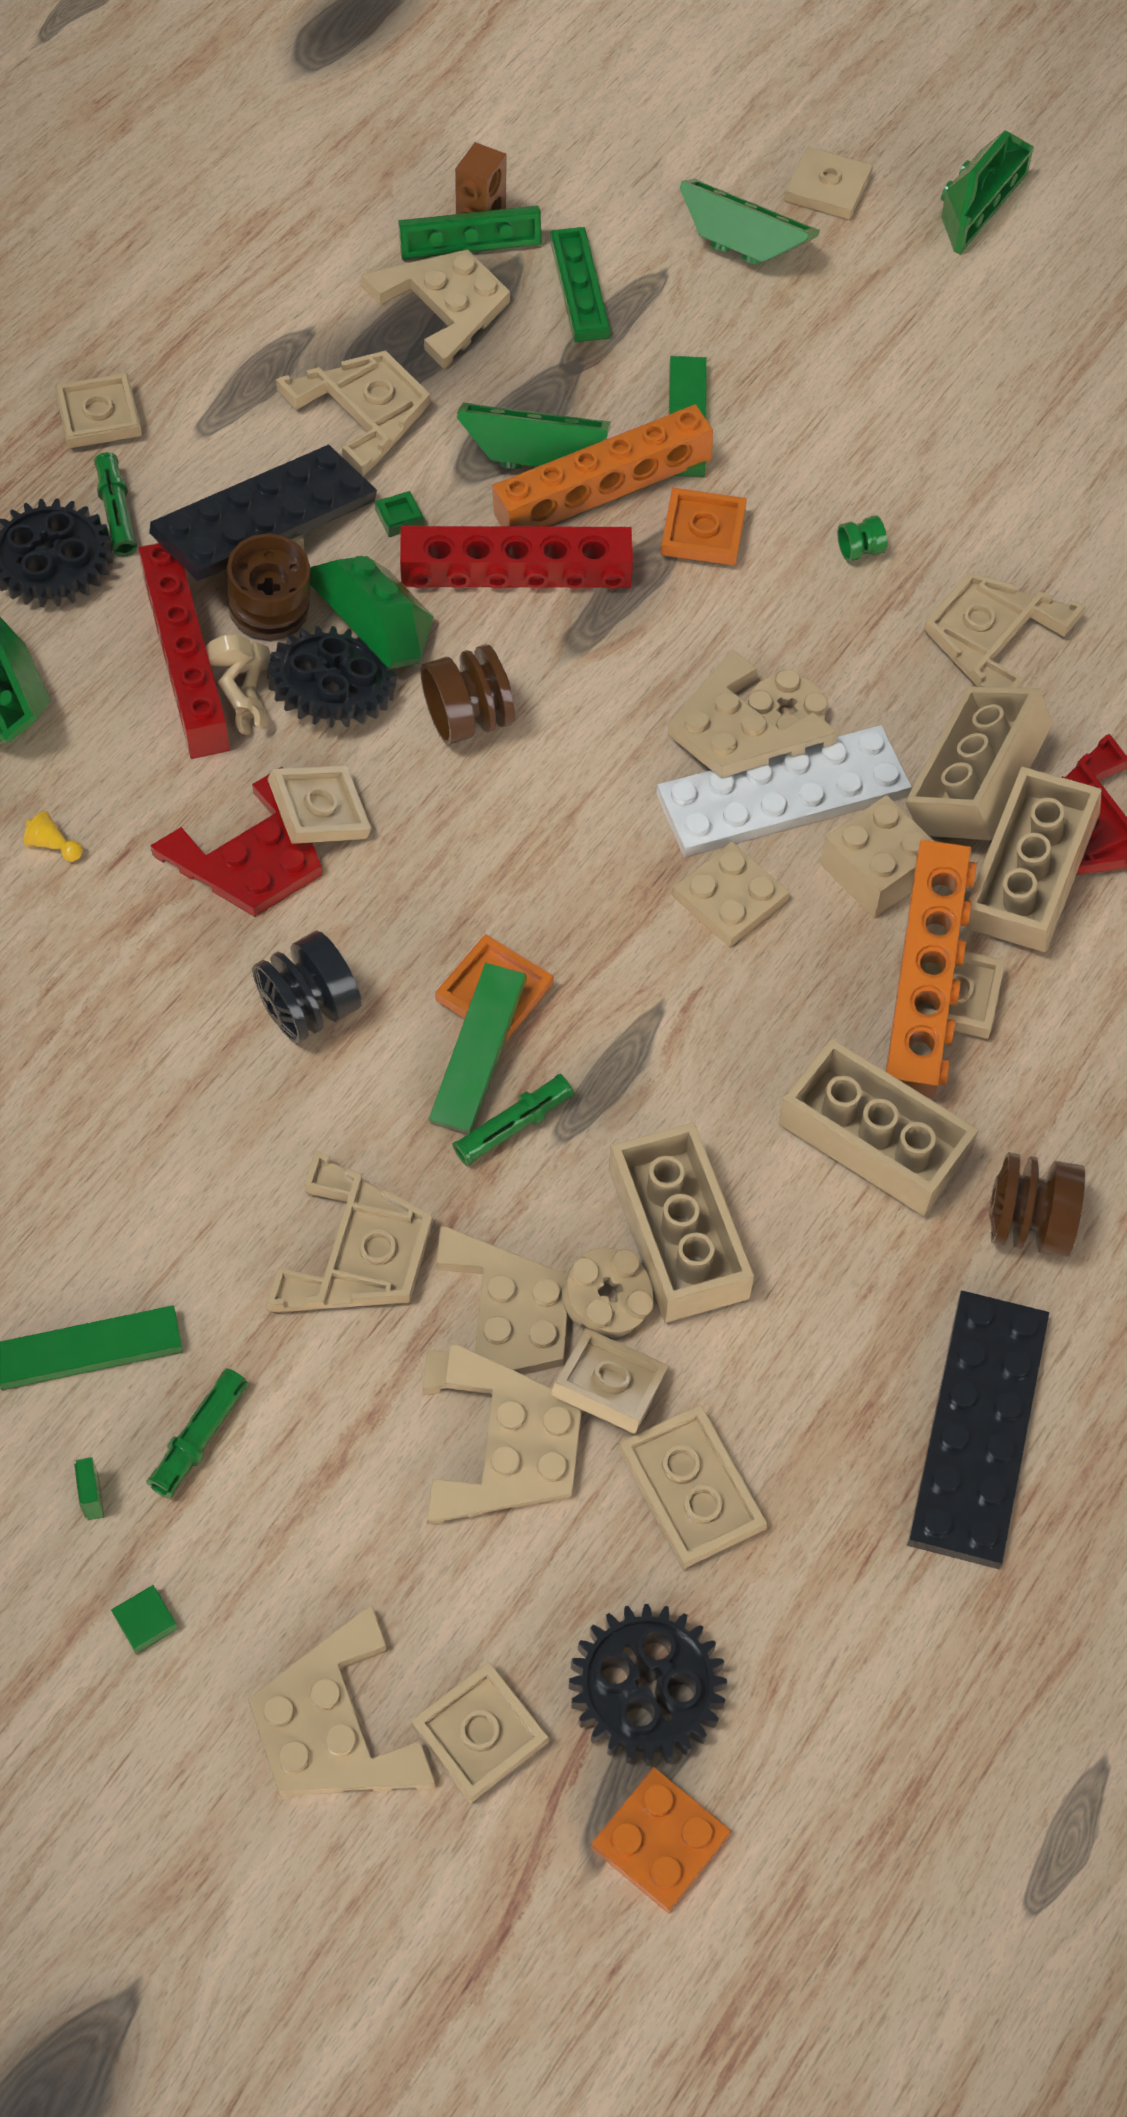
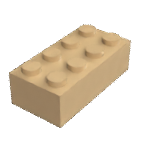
M967 686L905 801L914 822L928 836L979 840L993 839L1021 766L1030 769L1053 725L1039 688Z
M1021 766L968 900L971 901V911L967 929L1045 953L1047 952L1100 814L1101 788Z
M832 1038L784 1097L778 1122L779 1125L924 1217L970 1156L979 1129Z
M695 1122L610 1145L608 1170L642 1263L650 1277L653 1293L664 1323L750 1299L754 1274Z

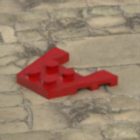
M1110 734L1105 735L1090 754L1086 753L1067 776H1062L1065 779L1101 788L1100 814L1076 875L1127 869V816L1100 783L1101 780L1127 769V755Z
M270 774L253 783L252 787L253 794L272 815L207 855L201 851L182 827L150 845L152 855L162 863L165 860L178 867L179 872L191 880L194 878L210 886L213 893L253 917H256L322 876L321 864L313 842L291 843L268 782Z

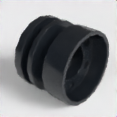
M318 930L292 943L290 950L293 962L285 954L276 952L270 958L271 963L262 960L252 967L253 978L265 1009L282 1032L296 1044L307 1039L309 1036L308 1030L315 1034L322 1030L323 1018L321 1012L329 1020L337 1022L362 1006L361 995L350 968L332 941L323 932Z

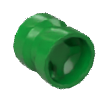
M877 515L864 518L862 523L847 522L838 526V544L846 561L858 560L866 553L877 555L885 553L887 550L886 530L881 518Z

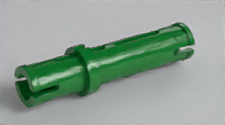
M105 452L97 455L94 459L99 480L97 493L104 503L114 554L122 557L129 556L136 552L137 544L134 539L126 501L128 488L125 480L121 478L117 456L114 453ZM117 514L119 515L120 524H121L120 526H119Z
M557 1074L552 1080L532 1093L525 1091L518 1096V1102L489 1119L460 1140L453 1142L452 1146L455 1153L465 1166L471 1165L473 1161L505 1142L531 1123L539 1124L545 1120L544 1115L567 1099L574 1097L571 1085L562 1074Z
M228 1368L222 1371L215 1385L203 1399L183 1431H181L178 1437L173 1436L167 1444L169 1450L158 1467L155 1468L151 1476L146 1480V1483L152 1486V1490L163 1497L172 1498L187 1472L190 1471L192 1466L199 1465L203 1459L202 1452L207 1443L221 1426L238 1398L249 1386L248 1382L244 1381L245 1378Z

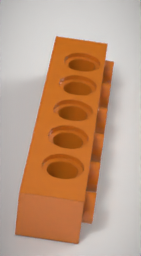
M694 404L493 484L494 516L501 526H550L687 470V467L704 461H711L713 429L697 405Z
M920 839L885 1072L927 1098L934 1099L938 1085L946 1086L950 1061L943 1060L942 1054L944 1045L951 1046L953 1040L955 1020L947 1018L949 1005L957 1006L961 980L953 979L955 965L962 966L966 941L958 940L960 926H968L971 901H964L965 887L973 888L977 863L969 862L970 846ZM937 885H944L951 889L952 894L941 896L935 893L932 888ZM930 924H940L945 927L947 933L943 935L932 934L927 929V926ZM934 963L941 968L942 972L931 975L924 972L921 965ZM920 1002H928L935 1007L937 1012L925 1015L920 1013L915 1005ZM914 1042H923L929 1046L931 1052L927 1055H917L910 1049L909 1045Z

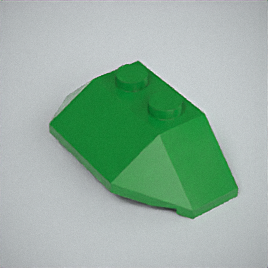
M1004 130L984 146L971 161L967 160L963 164L958 177L954 181L950 180L943 189L941 200L944 201L941 218L955 253L961 255L1028 174L1034 146Z
M695 178L681 182V193L699 235L709 239V245L715 249L726 252L733 249L742 253L741 259L749 263L760 265L761 262L785 254L817 238L819 235V229L737 197Z
M465 402L462 403L457 412V419L491 461H498L500 466L510 469H520L523 465L538 467L599 443L607 438L611 427V421L484 406Z
M368 556L339 559L310 567V585L388 669L420 664L434 616L390 570Z
M0 617V743H10L41 716L51 700L25 643Z

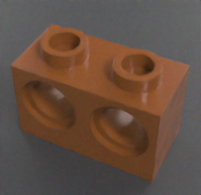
M474 142L455 168L456 214L506 209V153Z

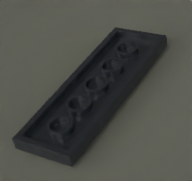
M328 444L151 521L149 534L197 581H200L227 569L230 553L241 541L253 535L268 533L293 539L374 502L377 489Z
M961 1290L955 1311L907 1546L1000 1569L1005 1552L1049 1318L1048 1311Z

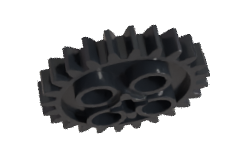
M59 498L54 500L52 506H46L44 500L39 499L38 508L33 509L28 503H24L25 512L20 514L13 509L10 510L11 521L0 518V591L8 589L11 599H15L22 594L24 604L28 605L34 598H37L40 607H44L48 599H53L55 605L59 607L62 597H67L72 603L76 602L75 593L78 591L89 596L88 585L100 587V575H109L108 564L113 563L111 536H109L107 525L101 524L100 516L98 514L90 516L87 506L76 511L74 501H70L66 507H61Z
M315 626V633L312 635L306 630L300 629L299 639L289 634L287 635L286 644L277 643L276 652H271L267 679H269V690L275 691L274 700L276 702L285 701V711L298 709V719H302L307 715L313 716L312 723L314 725L319 723L321 719H327L328 726L333 728L335 720H341L345 727H349L350 719L353 718L360 724H365L366 714L372 718H378L379 709L387 710L389 701L394 699L397 673H394L395 668L388 669L360 637H351V629H347L342 635L337 633L335 626L330 628L329 633H324L319 626Z
M644 1604L641 1617H635L630 1607L625 1606L623 1621L619 1622L612 1614L608 1613L605 1620L606 1631L595 1625L590 1627V1636L594 1644L584 1640L579 1641L578 1651L585 1658H572L571 1669L580 1675L569 1678L568 1686L570 1690L582 1693L571 1699V1708L577 1710L586 1709L579 1717L578 1725L582 1728L594 1724L595 1728L591 1735V1742L594 1744L605 1737L609 1739L607 1750L609 1756L615 1753L621 1746L626 1749V1763H631L636 1752H643L646 1766H651L654 1752H660L668 1764L671 1763L674 1747H677L685 1756L690 1754V1737L701 1744L706 1741L707 1734L702 1725L716 1728L719 1718L710 1709H723L726 1699L714 1692L725 1690L727 1679L715 1676L714 1674L723 1669L724 1660L720 1658L709 1659V1656L715 1651L716 1642L708 1641L702 1644L699 1642L704 1628L702 1625L693 1628L691 1631L685 1629L687 1614H682L676 1622L669 1620L668 1606H664L659 1617H652L649 1604ZM650 1643H659L667 1649L669 1655L660 1660H653L644 1653L643 1648ZM629 1647L633 1651L647 1682L657 1681L655 1696L663 1708L671 1714V1721H666L661 1715L658 1703L651 1689L647 1685L641 1688L638 1687L640 1671L630 1657L623 1652L624 1648ZM611 1666L619 1667L626 1673L627 1679L618 1684H611L602 1677L601 1672ZM676 1684H684L692 1690L694 1697L689 1701L679 1702L670 1696L668 1689ZM643 1708L651 1714L653 1720L648 1725L636 1726L627 1719L626 1714L631 1709Z

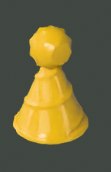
M48 811L39 812L32 820L28 819L25 822L27 827L23 836L25 846L45 847L52 850L60 849L62 857L69 862L80 859L83 852L81 843L74 839L66 841V838L63 837Z

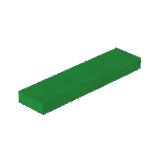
M539 205L398 220L402 259L439 256L467 249L470 252L542 244L541 210Z
M585 227L550 230L551 247L574 343L610 339V326Z
M670 356L668 415L696 404L706 419L707 357ZM706 461L687 467L686 471L674 476L705 477Z
M485 962L429 1116L431 1124L469 1134L474 1130L527 981L525 973Z
M172 1305L0 1341V1389L2 1391L182 1353L183 1349L175 1307Z

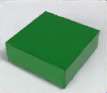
M410 491L375 501V511L388 537L401 534V526H424V517Z
M92 1457L76 1460L74 1467L78 1498L84 1517L88 1520L104 1518L99 1474Z
M154 1585L111 1609L114 1618L135 1654L178 1630L176 1622Z

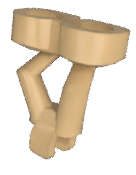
M236 634L223 635L210 641L207 644V651L211 666L229 668L220 678L218 684L235 709V725L237 730L244 735L251 734V719H254V724L257 728L263 729L268 727L269 718L264 710L263 703L259 699L256 684L259 674L268 668V663H270L269 648L257 642L250 643L249 639ZM237 675L245 676L241 689L234 681Z

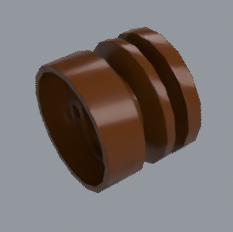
M268 533L253 535L241 541L230 553L227 564L228 609L231 620L239 630L253 638L269 641L286 638L287 635L297 632L305 623L310 606L309 586L311 568L308 556L299 544L285 536Z
M488 644L476 647L474 654L469 650L462 651L459 656L460 671L454 661L447 656L424 663L420 668L426 704L433 724L445 744L451 745L472 738L475 734V719L486 732L494 731L496 723L500 727L512 725L515 720L513 697L507 674L496 652Z
M1008 1152L1003 1161L1002 1169L995 1178L989 1209L991 1243L1005 1245L1010 1227H1014L1013 1247L1021 1249L1031 1230L1036 1231L1038 1252L1069 1257L1075 1243L1082 1212L1085 1189L1084 1166L1053 1161L1046 1179L1039 1178L1038 1158L1030 1156L1026 1162L1023 1175H1020V1154Z

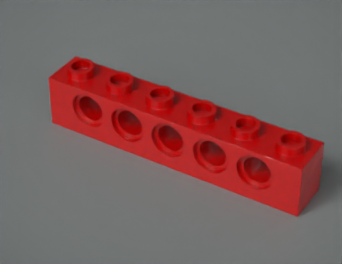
M401 526L400 571L401 583L405 587L631 588L633 570L632 527Z
M159 543L138 547L143 578L190 758L194 759L228 752L230 747L226 721L184 567Z

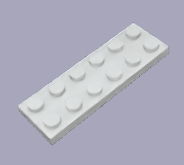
M882 725L838 736L837 742L828 747H823L821 743L806 747L805 753L791 757L785 753L771 757L767 765L720 778L710 770L657 784L656 794L683 857H688L725 847L731 841L736 844L870 807L886 795L892 801L906 798L911 792L912 787Z

